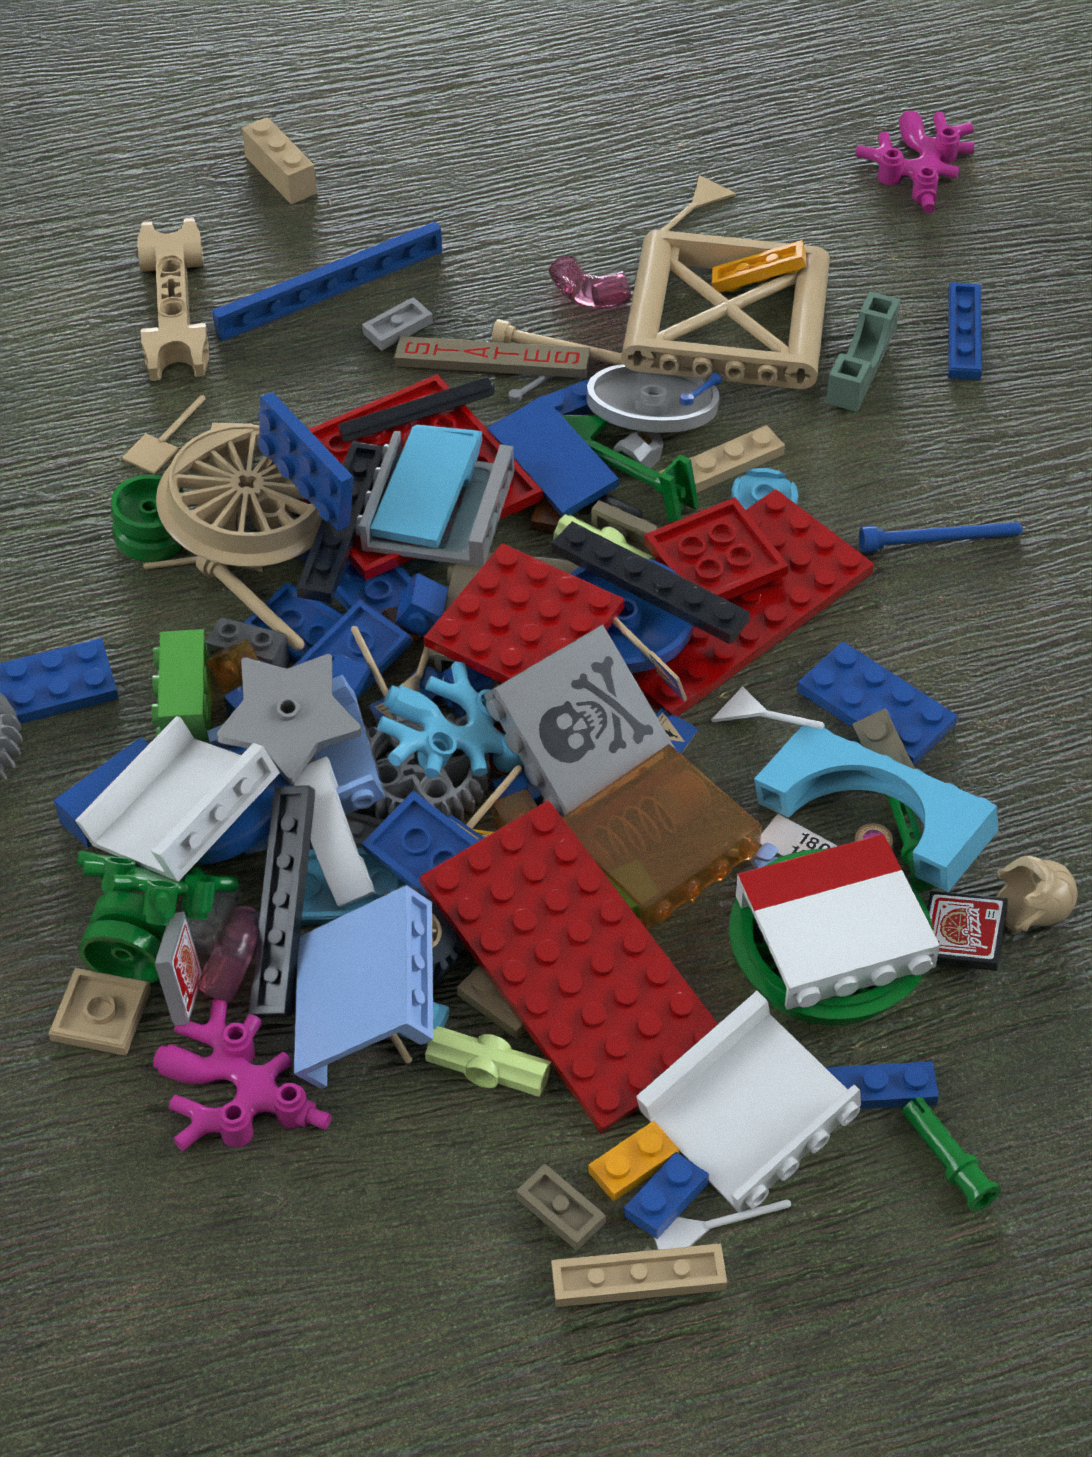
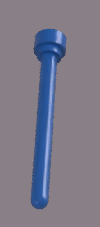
M1018 522L883 532L882 528L877 529L875 525L861 526L859 528V547L862 554L877 553L878 549L884 548V545L1018 536L1022 533L1023 527Z

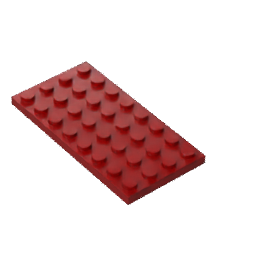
M774 489L747 508L746 511L789 565L788 575L727 600L750 612L749 623L730 644L694 627L693 634L686 647L676 657L665 663L680 678L687 697L685 702L657 675L655 668L631 674L648 703L658 711L662 707L670 716L675 715L678 717L871 575L874 563L777 489Z
M549 800L420 876L419 883L431 896L460 940L546 1059L551 1061L554 1070L600 1133H603L637 1111L639 1105L636 1096L718 1025Z

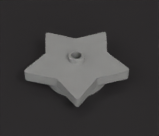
M330 654L288 669L243 658L241 665L244 700L217 731L218 742L247 749L253 743L264 746L276 768L289 785L295 783L310 759L323 750L324 747L361 736L360 724L333 697L332 655Z

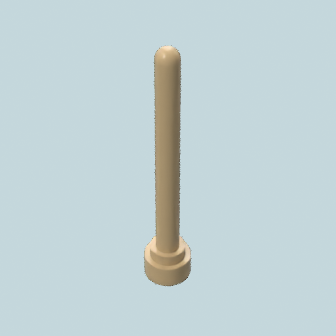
M497 319L494 324L491 342L588 347L591 351L590 360L612 365L623 364L621 360L622 353L516 330V326H512L511 322Z
M200 556L197 557L196 567L206 577L218 578L273 631L286 634L288 646L294 651H300L304 648L303 639L228 569V565L210 561Z

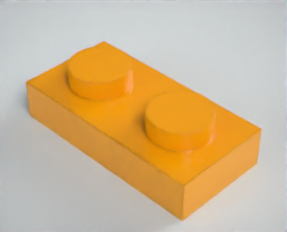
M652 1121L588 1164V1173L610 1199L615 1202L656 1174L675 1152L679 1154V1148L658 1124Z

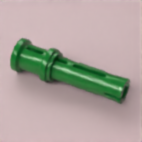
M887 795L903 843L901 858L904 864L908 865L910 871L909 883L917 891L931 890L936 886L915 877L913 851L923 835L919 817L903 802ZM904 815L908 816L911 825L909 828L907 827Z
M915 1098L918 1106L911 1100L903 1108L902 1115L908 1119L946 1168V1180L951 1185H956L967 1198V1207L971 1211H980L989 1206L999 1196L1001 1187L996 1182H991L979 1168L980 1161L975 1155L963 1151L926 1104L924 1098Z

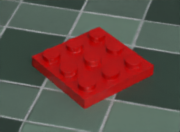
M736 497L644 534V544L659 563L669 567L682 578L725 600L788 575L789 565Z

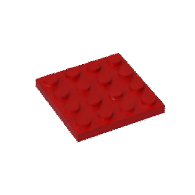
M502 543L424 636L425 647L457 662H463L467 667L504 683L599 626L604 625L607 631L612 625L613 619L618 617L624 609V598Z

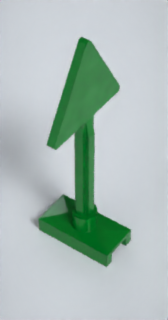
M561 415L604 463L653 486L655 491L661 493L669 523L682 519L681 512L687 506L694 510L698 508L699 501L691 459L680 454L662 473H659L593 441L609 424L608 421L599 416Z

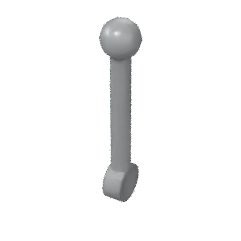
M542 375L521 389L509 391L510 401H521L522 395L553 376Z

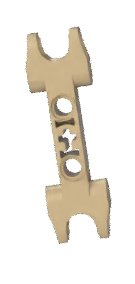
M194 217L185 218L182 228L170 234L156 231L152 221L142 222L138 235L141 272L156 271L159 327L141 329V344L150 380H160L163 369L169 364L176 362L187 363L192 366L195 377L205 376L209 361L206 323L190 324L187 268L204 267L200 231L197 228Z

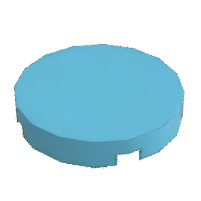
M753 468L746 471V475L741 478L738 476L734 480L730 499L736 497L746 510L774 489H777L797 504L798 491L794 482L792 481L791 484L786 479L784 473L770 468Z

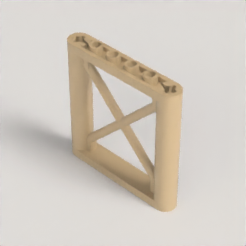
M665 230L649 232L643 241L621 354L622 363L628 369L638 372L709 379L713 373H719L722 376V381L806 389L813 386L818 376L830 264L828 252L821 247L804 245L806 249V267L793 274L784 273L778 275L780 277L728 300L686 266L712 269V267L788 245L789 243ZM672 271L715 305V307L659 332L669 272ZM795 284L787 346L743 312L741 308ZM727 315L772 351L672 340Z

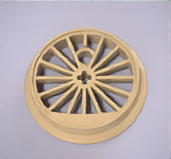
M239 424L223 426L194 437L178 451L159 482L156 505L163 526L180 545L200 557L226 565L256 567L277 564L293 559L312 548L323 518L312 503L307 504L294 499L304 498L291 480L282 476L276 464L269 467L272 460L261 453L257 443L259 425ZM238 454H248L246 470H244ZM229 455L233 466L229 464L223 458V456ZM254 455L263 456L254 470H252ZM209 461V462H211L214 466H211V465H209V464H206V462ZM191 472H193V473H196V474L201 475V476L189 475V474H190ZM180 488L199 489L184 493L179 492ZM207 502L194 510H189L187 507L188 505ZM224 508L213 524L203 521L204 518ZM285 509L301 516L297 519H292L285 513ZM235 511L241 513L238 531L222 529ZM246 514L250 515L254 527L260 532H244Z

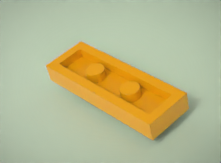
M802 240L712 267V286L719 293L724 291L732 292L741 286L754 282L762 283L771 277L784 273L793 274L806 267L804 243Z

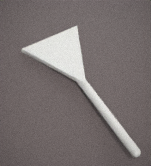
M743 686L711 719L713 723L762 716L817 729L825 727L823 722L768 711Z
M783 1200L709 1221L677 1217L658 1239L654 1238L658 1250L690 1247L712 1228L786 1209L791 1206V1202Z

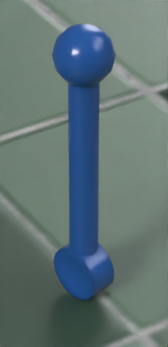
M719 373L711 374L707 382L690 394H682L680 396V403L685 406L692 405L695 397L713 385H720L722 376Z

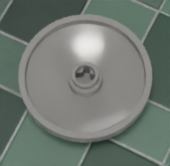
M624 364L605 368L590 378L587 385V404L597 416L617 426L645 432H679L700 427L716 416L719 405V391L713 385L695 397L692 405L685 406L680 403V396L682 394H690L709 379L638 372L628 369Z

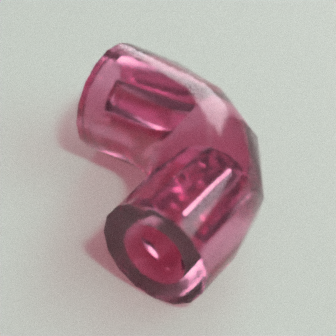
M570 255L556 259L549 267V275L560 292L569 300L582 306L601 308L618 305L631 299L627 277L621 270L607 275H590L584 272L577 259Z
M240 906L229 912L198 980L197 987L205 994L218 1000L227 1002L234 999L256 950L260 914L252 907Z

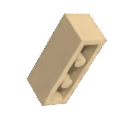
M268 117L242 128L245 157L290 204H294L317 193L314 164Z

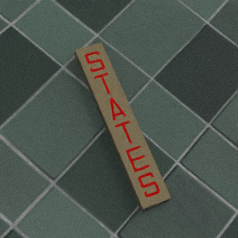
M400 336L394 360L395 366L587 378L591 351L588 347Z

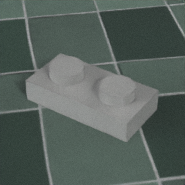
M412 297L363 323L362 330L363 334L382 351L399 342L400 336L408 337L432 324L433 316L427 308Z

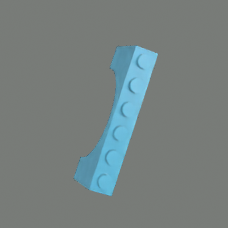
M802 725L754 778L758 804L788 818L800 807L818 797L846 790L874 791L903 802L916 813L924 825L922 838L913 851L915 877L947 892L950 891L998 832L997 805L992 804L985 798L976 797L960 790L951 783H944L928 776L919 769H912L894 761L887 755L871 751L855 741H849L837 736L825 728L817 729Z

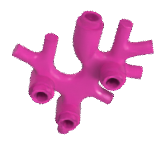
M910 110L904 112L900 117L899 128L901 137L906 145L920 154L918 158L904 159L899 149L892 148L890 135L887 132H881L878 135L880 146L878 148L858 145L855 157L877 162L879 164L878 180L885 185H896L902 180L903 176L911 178L913 180V200L922 206L925 213H932L935 210L934 203L937 199L938 175L958 178L960 167L949 165L948 163L954 162L958 154L974 153V142H960V137L972 134L974 128L971 122L949 126L947 125L945 114L937 112L933 115L937 133L936 137H928L925 135L922 117L917 112Z
M223 999L211 1001L210 1017L206 1024L201 1025L189 1021L187 1025H175L174 1032L213 1047L214 1051L210 1056L202 1057L173 1044L160 1046L154 1056L153 1067L158 1069V1073L175 1081L198 1085L223 1079L234 1083L237 1089L236 1096L231 1102L217 1108L204 1106L176 1094L172 1097L169 1110L191 1119V1124L173 1138L174 1143L181 1151L187 1149L202 1136L210 1133H220L224 1143L230 1147L245 1146L254 1135L253 1117L261 1112L275 1113L278 1122L286 1128H297L300 1126L306 1128L311 1124L326 1130L331 1122L332 1115L316 1109L315 1102L307 1100L306 1093L301 1086L294 1083H285L280 1087L276 1085V1077L293 1064L285 1052H281L270 1062L263 1065H253L251 1063L255 1058L253 1038L262 1021L257 1016L249 1014L243 1024L231 1023L226 1026L227 1002Z

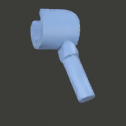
M764 843L758 851L726 844L724 847V853L752 861L756 869L778 859L774 857L778 853V848L771 843Z

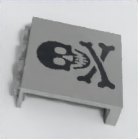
M604 625L590 631L576 641L483 694L487 700L486 707L493 719L500 722L506 732L505 740L509 748L514 753H518L523 761L527 779L531 784L538 787L544 797L543 803L549 800L564 821L574 818L677 754L675 747Z

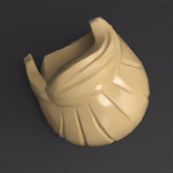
M1022 856L1005 868L998 869L997 871L999 879L1005 880L1006 884L996 897L1008 898L1005 928L1014 934L1021 933L1022 930L1027 932L1030 926H1051L1066 919L1075 908L1078 897L1076 881L1069 870L1058 862L1042 860L1033 856Z

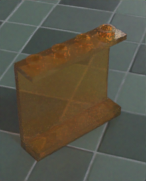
M670 744L562 817L604 874L641 907V923L646 929H649L657 922L662 923L666 921L676 908L686 901L691 902L695 900L705 887L715 880L720 881L724 879L731 869L741 861L753 858L761 846L762 825Z

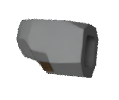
M637 430L624 440L618 441L613 450L652 468L661 458L664 443L661 435L657 432Z

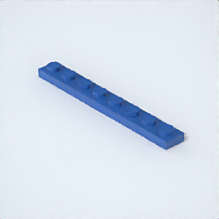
M432 222L214 309L212 314L215 334L222 342L442 253L441 228L436 222Z

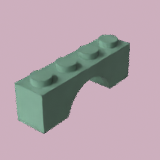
M869 292L860 310L849 350L846 355L839 354L829 374L826 404L858 412L896 331L901 299Z

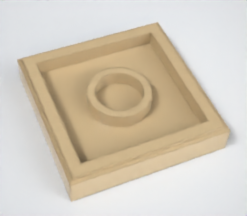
M75 968L48 1033L50 1040L127 1056L152 990L150 982Z

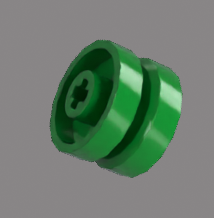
M140 475L129 478L119 484L112 493L111 517L113 519V540L118 550L127 557L138 561L156 562L165 560L183 549V546L167 532L158 515L156 494L162 478L160 475ZM183 488L179 489L180 493H184Z
M114 891L98 898L89 920L90 925L87 926L78 947L80 959L89 969L95 972L147 981L150 984L158 981L159 977L155 961L166 925H153L145 921L146 915L142 913L144 895L127 891Z

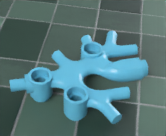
M456 662L452 664L453 684L430 676L425 687L426 690L459 704L467 713L468 723L464 726H457L447 721L437 705L423 694L403 685L399 687L392 685L383 706L389 708V713L408 721L419 723L424 728V731H417L384 716L381 717L377 730L395 737L400 742L388 755V760L392 765L399 766L412 753L418 751V761L424 769L425 775L430 778H437L440 770L446 765L454 751L460 749L468 756L474 776H483L488 772L485 761L486 753H493L494 765L501 772L509 773L517 765L525 767L518 753H514L509 748L505 735L499 732L493 725L496 720L488 712L486 707L487 700L483 695L490 691V689L482 690L479 693L474 690L470 685L465 663Z

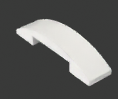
M326 756L307 764L295 781L294 786L309 785L316 790L310 840L338 907L342 908L375 894V890L365 861L359 855L336 790L338 784L329 758Z

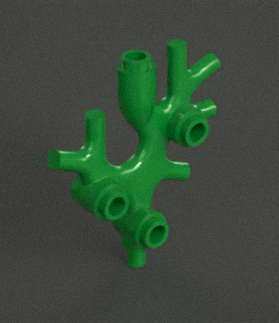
M80 851L77 857V865L83 867L82 876L102 878L101 890L104 894L114 891H139L145 893L142 913L146 915L145 921L153 925H169L170 919L175 917L177 896H182L181 909L184 910L186 918L204 920L207 919V914L212 912L215 892H236L238 889V879L236 877L205 875L201 868L196 866L192 867L185 878H181L178 882L137 865L134 860L118 857L113 854L107 856Z

